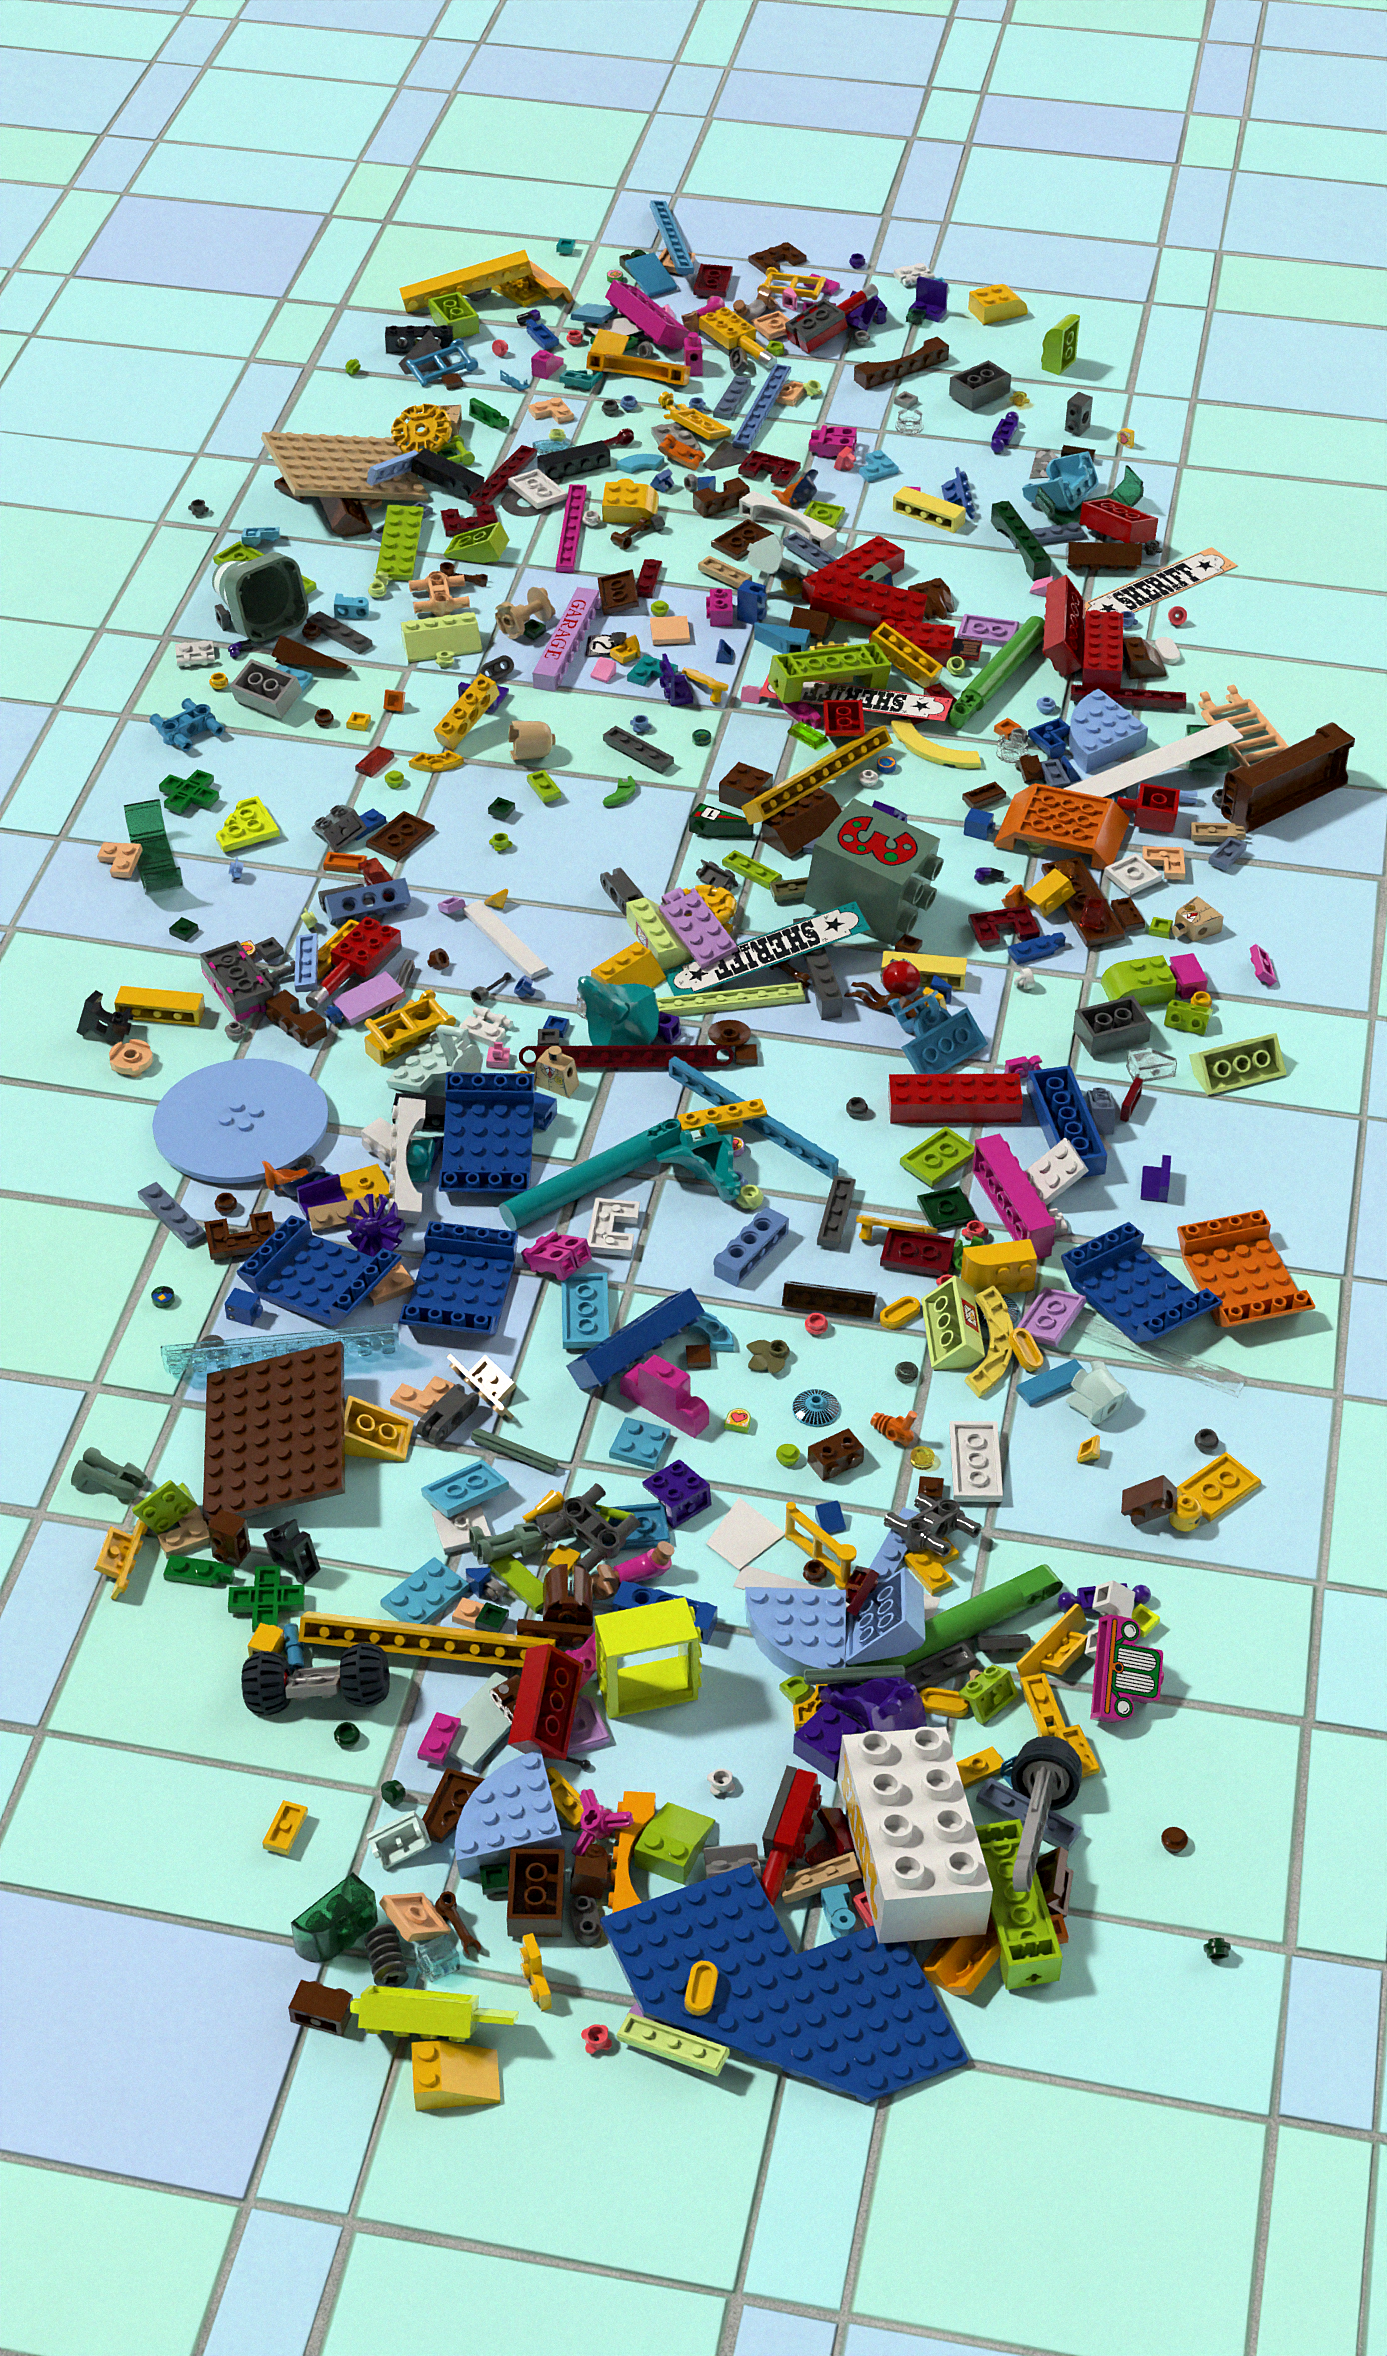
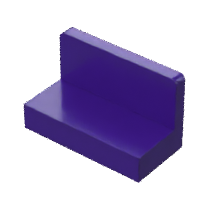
M1162 1155L1161 1167L1143 1166L1141 1200L1167 1203L1171 1155Z
M338 1174L297 1187L298 1205L306 1220H310L308 1215V1208L348 1200L341 1189V1181Z

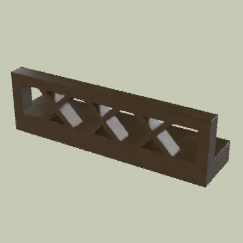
M786 1281L784 1283L781 1306L873 1318L878 1292Z

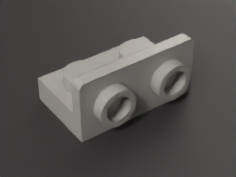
M756 1843L704 1848L705 1874L707 1879L749 1863L757 1879H762Z

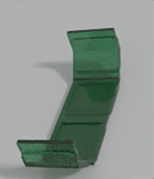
M1126 465L1124 480L1111 494L1082 502L1110 498L1133 507L1143 497V481ZM1038 487L1035 503L1056 525L1078 522L1082 526L1080 524L1082 502L1072 511L1065 512L1055 509L1053 500L1041 487Z
M160 799L124 805L130 843L141 844L143 849L136 865L145 895L182 888L181 869L175 866L166 835Z

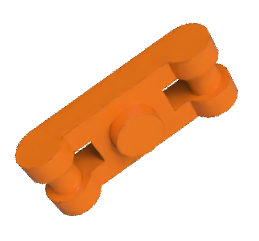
M667 434L664 442L658 446V450L661 453L692 470H697L699 463L706 457L704 452L694 450L676 440L671 434Z

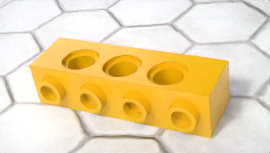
M885 622L872 633L870 643L876 642L890 663L922 687L932 686L940 678L943 666Z
M481 673L434 728L433 731L440 744L452 751L457 747L500 695L495 681Z
M429 1005L408 1014L417 1027L438 1019V1016ZM400 1018L380 1028V1031L388 1041L409 1032ZM436 1029L394 1047L391 1053H387L373 1034L370 1033L364 1037L365 1053L382 1066L422 1044Z

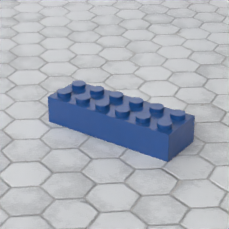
M1071 1066L1028 1071L1026 1090L1050 1150L1061 1140L1067 1138L1089 1170L1081 1178L1104 1175L1106 1173L1108 1155Z
M691 1288L672 1294L566 1365L580 1390L588 1387L592 1390L599 1385L601 1387L612 1380L611 1377L615 1374L619 1375L630 1368L629 1364L634 1361L638 1362L648 1356L647 1352L650 1350L654 1351L665 1344L664 1340L669 1337L670 1339L674 1338L682 1332V1328L685 1326L689 1327L700 1320L698 1316L705 1311Z

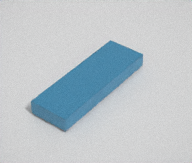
M1073 1359L1016 1385V1391L1031 1406L1072 1387L1071 1383L1080 1369L1084 1368L1076 1359Z

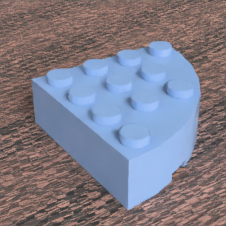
M1097 689L1084 697L1073 710L1070 720L1069 749L1074 756L1073 759L1085 773H1088L1145 747L1148 727L1100 689Z
M745 1587V1613L749 1631H751L755 1638V1643L759 1650L772 1664L792 1677H804L806 1669L845 1668L846 1590Z
M541 1749L521 1755L502 1765L487 1776L473 1791L463 1807L456 1829L455 1852L460 1878L480 1874V1866L506 1863L507 1867H510L511 1849H564Z

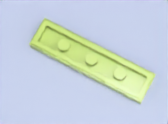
M628 2013L616 2035L617 2040L715 2076L719 2075L730 2054L728 2047L632 2013Z

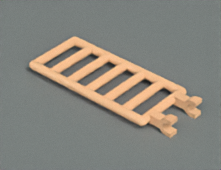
M1234 684L1227 686L1230 694L1225 697L1227 701L1232 703L1218 707L1211 701L1207 691L1200 693L1202 701L1198 705L1200 708L1205 709L1201 712V716L1210 727L1225 720L1232 725L1257 718L1260 722L1259 724L1236 730L1242 736L1263 730L1270 734L1225 745L1240 766L1248 767L1250 766L1248 762L1269 757L1289 747L1251 699L1243 700ZM1248 707L1251 711L1216 721L1212 717L1213 715ZM1274 741L1278 744V747L1243 756L1239 752V750Z

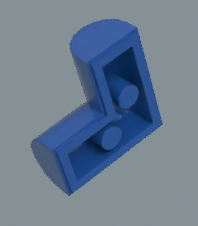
M1059 717L1029 729L1028 737L1051 758L1056 759L1066 749V743L1061 738L1069 735L1070 726Z

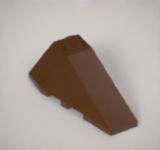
M282 635L279 636L271 655L276 658L275 662L285 666L288 663L292 666L345 671H351L352 667Z

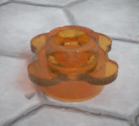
M1055 862L1056 869L1068 879L1075 875L1073 870L1075 864L1073 862Z

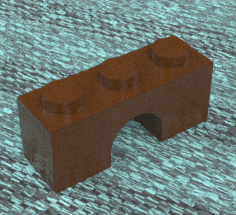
M737 477L723 482V492H714L708 487L693 492V508L705 518L738 507L739 500L750 493V487Z
M286 989L265 1001L267 1018L272 1022L274 1021L283 1031L291 1034L296 1041L301 1042L306 1047H310L327 1036L326 1019L314 1010L300 1014L299 999Z

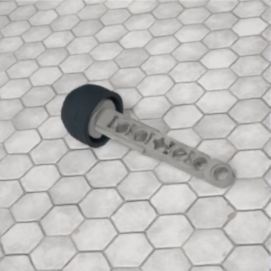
M1056 1736L1036 1737L1028 1741L1022 1747L1014 1762L1011 1774L1013 1790L1030 1799L1017 1860L1013 1869V1887L1015 1892H1030L1049 1810L1055 1811L1067 1807L1075 1800L1079 1792L1082 1779L1081 1759L1067 1741Z

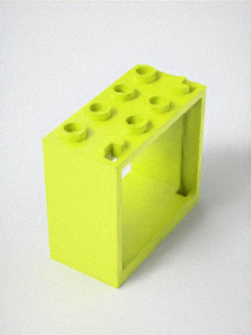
M685 1597L595 1616L596 1677L609 1719L698 1700V1688L702 1687L699 1675L702 1673L699 1659L702 1658L699 1643L702 1642L701 1630L694 1625L696 1621L694 1609L692 1606L688 1607ZM678 1645L677 1657L617 1669V1658Z

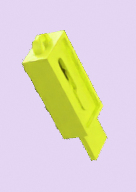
M369 1985L361 1993L360 1998H353V2001L351 2000L350 2012L359 2014L358 2028H365V2033L381 2034L382 2030L393 2031V2035L399 2037H408L410 2033L421 2034L423 2039H437L439 2035L449 2036V2041L464 2042L465 2038H470L477 2029V2022L514 2025L519 2018V2011L478 2008L479 1995Z

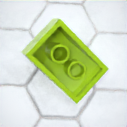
M497 522L455 535L443 555L446 558L478 563L496 562L501 558L500 556L506 549L510 539L501 522Z
M667 1802L646 1826L634 1848L635 1867L684 1885L716 1823V1819Z

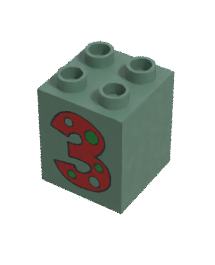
M853 798L814 844L803 904L823 913L856 901L870 927L864 933L890 945L900 931L909 934L917 921V910L921 908L927 911L935 900L937 889L930 886L931 881L938 877L944 863V859L937 856L940 838Z

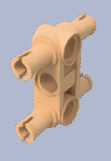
M433 571L425 579L409 580L410 592L426 590L430 598L429 601L413 602L414 613L431 612L437 617L449 615L454 609L470 608L469 596L452 598L449 593V588L465 586L464 575L447 577V575L440 571Z

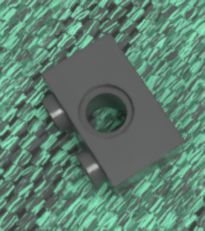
M1077 392L1067 401L1066 432L1081 436L1090 428L1092 396Z

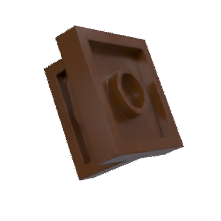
M1060 1846L1038 1857L1036 1872L1049 1914H1062L1064 1919L1068 1913L1074 1871L1066 1866L1068 1851Z

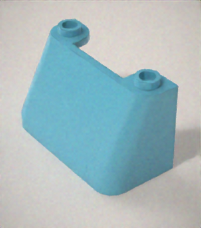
M1089 451L1052 459L1046 468V473L1050 480L1035 485L1031 483L1026 484L1022 491L1024 498L1029 502L1065 512L1074 510L1098 486V476Z

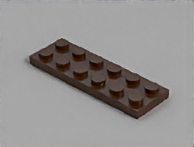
M1080 857L1042 864L1041 871L1044 876L1056 868L1070 880L1076 893L1061 905L1086 947L1125 939V931Z

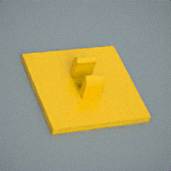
M599 328L590 351L596 350L623 355L630 337Z

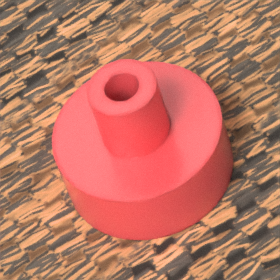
M1181 606L1172 607L1168 612V620L1174 625H1181L1187 619V612Z

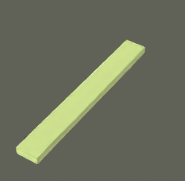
M801 982L657 998L659 1011L673 1016L805 1002V994Z

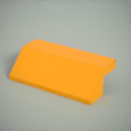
M530 261L533 274L522 277L553 301L558 296L568 303L574 300L568 287Z
M989 1912L986 1934L941 1939L920 1967L927 1980L952 1995L972 1994L1001 1954V1946L991 1912Z

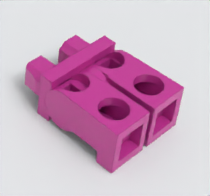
M822 425L821 430H812L809 452H818V457L823 458V456L832 457L834 455L838 456L848 446L853 449L851 454L854 455L857 444V428H827V425Z
M553 1231L546 1237H539L532 1248L526 1247L521 1251L524 1263L530 1265L532 1272L543 1273L547 1271L555 1273L557 1279L563 1281L576 1272L577 1268H581L592 1259L587 1239L563 1234L558 1236V1233Z

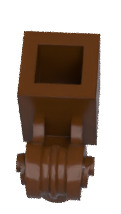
M590 1844L587 1846L584 1856L576 1855L570 1875V1894L601 1899L604 1888L609 1889L611 1873L607 1871L611 1867L612 1855L607 1854L604 1847L598 1844Z

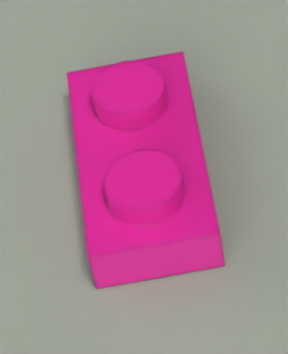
M1254 944L1249 948L1252 956L1250 959L1256 970L1254 973L1261 982L1264 981L1271 986L1277 980L1269 954L1260 946Z
M436 1712L417 1752L418 1759L442 1766L461 1726V1719Z

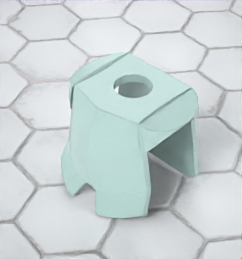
M1092 1361L1090 1362L1092 1368L1090 1373L1080 1369L1075 1375L1071 1386L1077 1392L1068 1397L1066 1403L1088 1417L1091 1423L1098 1425L1122 1408L1128 1389L1123 1384L1117 1382L1108 1371L1104 1362Z

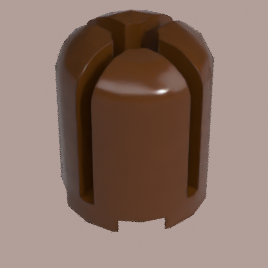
M559 1564L547 1572L543 1582V1621L592 1626V1577L582 1566L573 1564L569 1591L568 1564Z

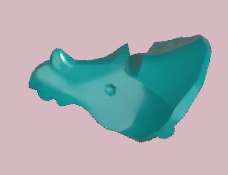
M591 976L579 977L577 990L587 1006L585 1013L588 1021V1034L593 1046L650 1045L658 1033L660 1012L656 993L651 987L635 983L621 985L603 984Z
M713 1123L704 1125L707 1137L693 1140L689 1130L682 1131L680 1133V1145L674 1146L656 1156L658 1163L681 1164L695 1174L696 1179H703L711 1183L723 1202L734 1200L740 1194L741 1183L738 1180L739 1176L733 1169V1134L719 1135Z

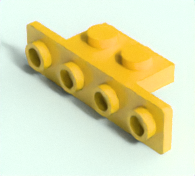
M759 1098L680 1114L677 1116V1119L681 1122L682 1131L689 1130L691 1132L698 1130L700 1135H705V1124L713 1123L718 1132L743 1127V1121L767 1116V1110L762 1099Z
M140 1519L137 1520L132 1535L110 1526L106 1533L94 1570L116 1579L111 1599L115 1600L119 1593L124 1594L130 1580L126 1579L127 1574H131L135 1567L136 1560L133 1559L134 1554L137 1555L143 1544L140 1537L141 1535L144 1536L148 1529V1526Z
M1074 1604L1016 1664L1021 1678L1037 1675L1042 1670L1062 1675L1083 1654L1086 1649L1088 1635L1078 1633L1087 1624L1081 1605Z

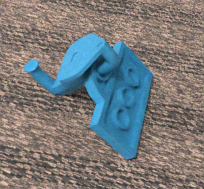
M937 990L920 998L904 1009L901 1008L899 1004L900 999L898 998L888 1002L902 1029L907 1033L915 1031L917 1038L901 1048L916 1074H941L988 1045L968 1007L951 1016L946 1009L939 1006L935 998L938 994ZM914 1008L917 1014L908 1020L905 1012Z

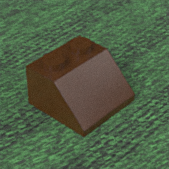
M794 606L789 627L810 630V638L822 640V638L828 639L837 620L829 613Z
M1142 637L1123 639L1122 662L1130 680L1167 676L1160 655L1154 647Z

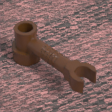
M640 518L635 526L622 534L613 532L610 538L611 541L620 548L628 549L632 544V535L639 531H647L650 528L645 525L649 519Z
M450 562L440 564V572L447 575V577L464 575L465 582H471L480 587H486L488 575L459 574L455 573L454 564Z
M791 958L768 966L771 970L779 967L793 977L797 983L801 982L803 989L811 985L807 981L811 978L807 973L799 972L787 963Z
M445 1891L437 1899L435 1910L444 1920H450L461 1940L462 1953L465 1958L469 1959L470 1953L467 1948L470 1946L475 1947L478 1954H480L481 1944L469 1934L465 1924H463L456 1910L455 1895L450 1891Z

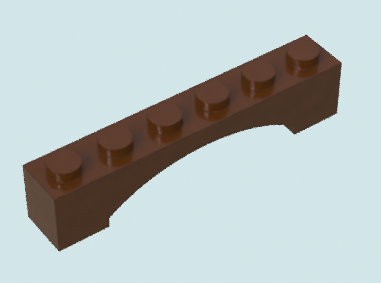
M937 336L925 340L924 345L919 350L908 356L885 362L866 361L855 365L854 381L867 390L945 362L949 358V345Z

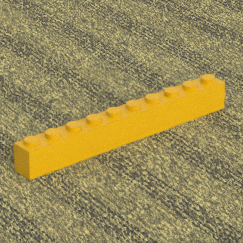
M884 725L865 732V736L855 738L741 806L749 825L765 821L892 744L893 742L886 726Z
M311 1611L305 1612L300 1617L298 1642L349 1648L359 1643H370L381 1647L385 1652L523 1667L527 1648L548 1643L554 1647L556 1645V1639Z

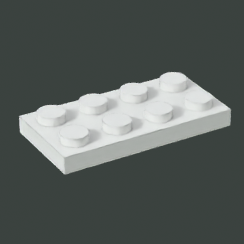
M949 1421L953 1500L957 1502H1002L1003 1489L998 1422Z

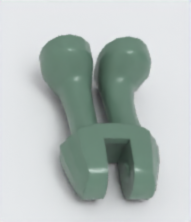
M90 1447L84 1452L83 1461L79 1460L75 1465L71 1477V1485L82 1488L88 1481H92L111 1490L113 1496L135 1500L139 1494L137 1488L144 1487L148 1477L132 1463L127 1462L124 1467L101 1455L100 1450ZM96 1468H100V1469H102V1470H105V1471H107V1472H109V1473L115 1475L116 1477H115V1478H114V1477H111V1476H109V1475H107V1474H105V1473H103V1472L97 1470Z
M535 1523L514 1525L512 1530L495 1536H485L479 1526L469 1528L470 1546L473 1555L477 1556L479 1565L491 1563L514 1552H519L525 1557L542 1549L546 1544L545 1538L539 1532Z

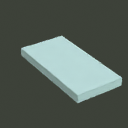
M495 1672L454 1716L461 1719V1726L447 1755L471 1770H474L511 1730L512 1724L504 1716L503 1709L500 1710L490 1696L492 1688L508 1679L498 1672Z

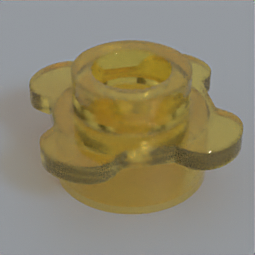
M1022 391L1014 392L1013 397L1009 398V401L1018 407L1024 406L1025 403H1030L1027 394Z

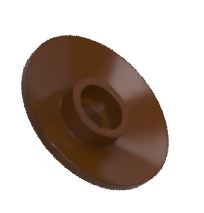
M722 1020L714 1023L709 1028L708 1037L716 1045L737 1047L745 1044L750 1039L751 1030L741 1021Z

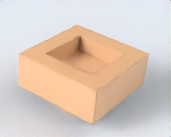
M462 1597L452 1615V1622L476 1629L475 1620L485 1604Z

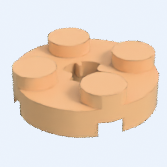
M130 1039V1043L123 1044L119 1042L115 1044L109 1052L110 1065L113 1071L130 1075L131 1077H138L151 1066L153 1055L148 1043L138 1039Z

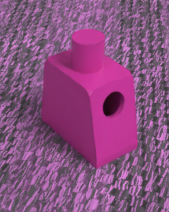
M690 332L688 338H684L683 360L685 366H691L690 376H703L701 338L698 337L696 332Z

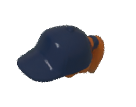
M811 469L806 473L805 477H801L796 483L789 485L784 492L772 490L771 494L775 495L779 502L787 507L795 503H807L817 493L814 480L818 475V471Z
M262 1161L268 1188L272 1191L283 1190L291 1197H297L298 1186L313 1182L316 1177L326 1172L323 1166H315L308 1171L306 1169L299 1171L290 1169L275 1170L270 1163Z

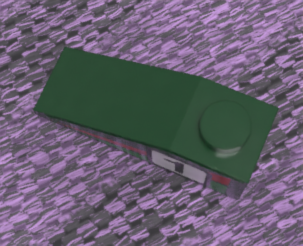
M700 803L689 816V832L704 837H753L754 824L749 825L745 817Z

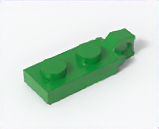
M476 398L470 399L469 416L491 428L503 429L509 426L510 419L506 416H501L498 410Z
M170 1555L163 1576L166 1581L213 1587V1584H218V1582L233 1584L235 1573L234 1567L217 1561Z

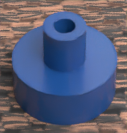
M524 975L516 984L514 993L521 998L526 994L533 996L536 992V989L532 987L533 980Z

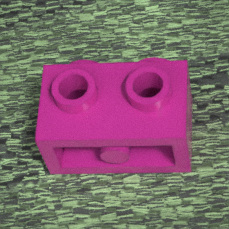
M710 589V597H706V618L710 619V626H733L732 589Z

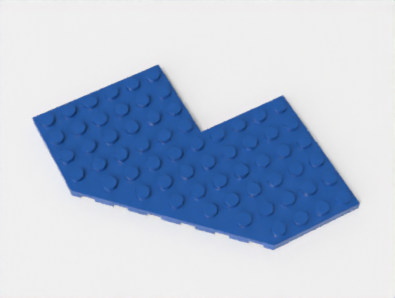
M750 1863L600 1918L601 1927L643 2016L648 2019L661 2020L670 2024V2027L688 2034L694 2033L707 2038L708 2041L744 2053V2056L764 2064L769 2062L782 2067V2071L801 2078L803 2076L818 2081L819 2085L839 2093L844 2091L857 2096V2100L865 2103L943 2074L968 2062L969 2058L907 1941L879 1944L875 1927L871 1926L795 1954ZM709 1961L718 1970L712 2008L707 2014L696 2016L689 2013L684 2004L690 1971L695 1963Z

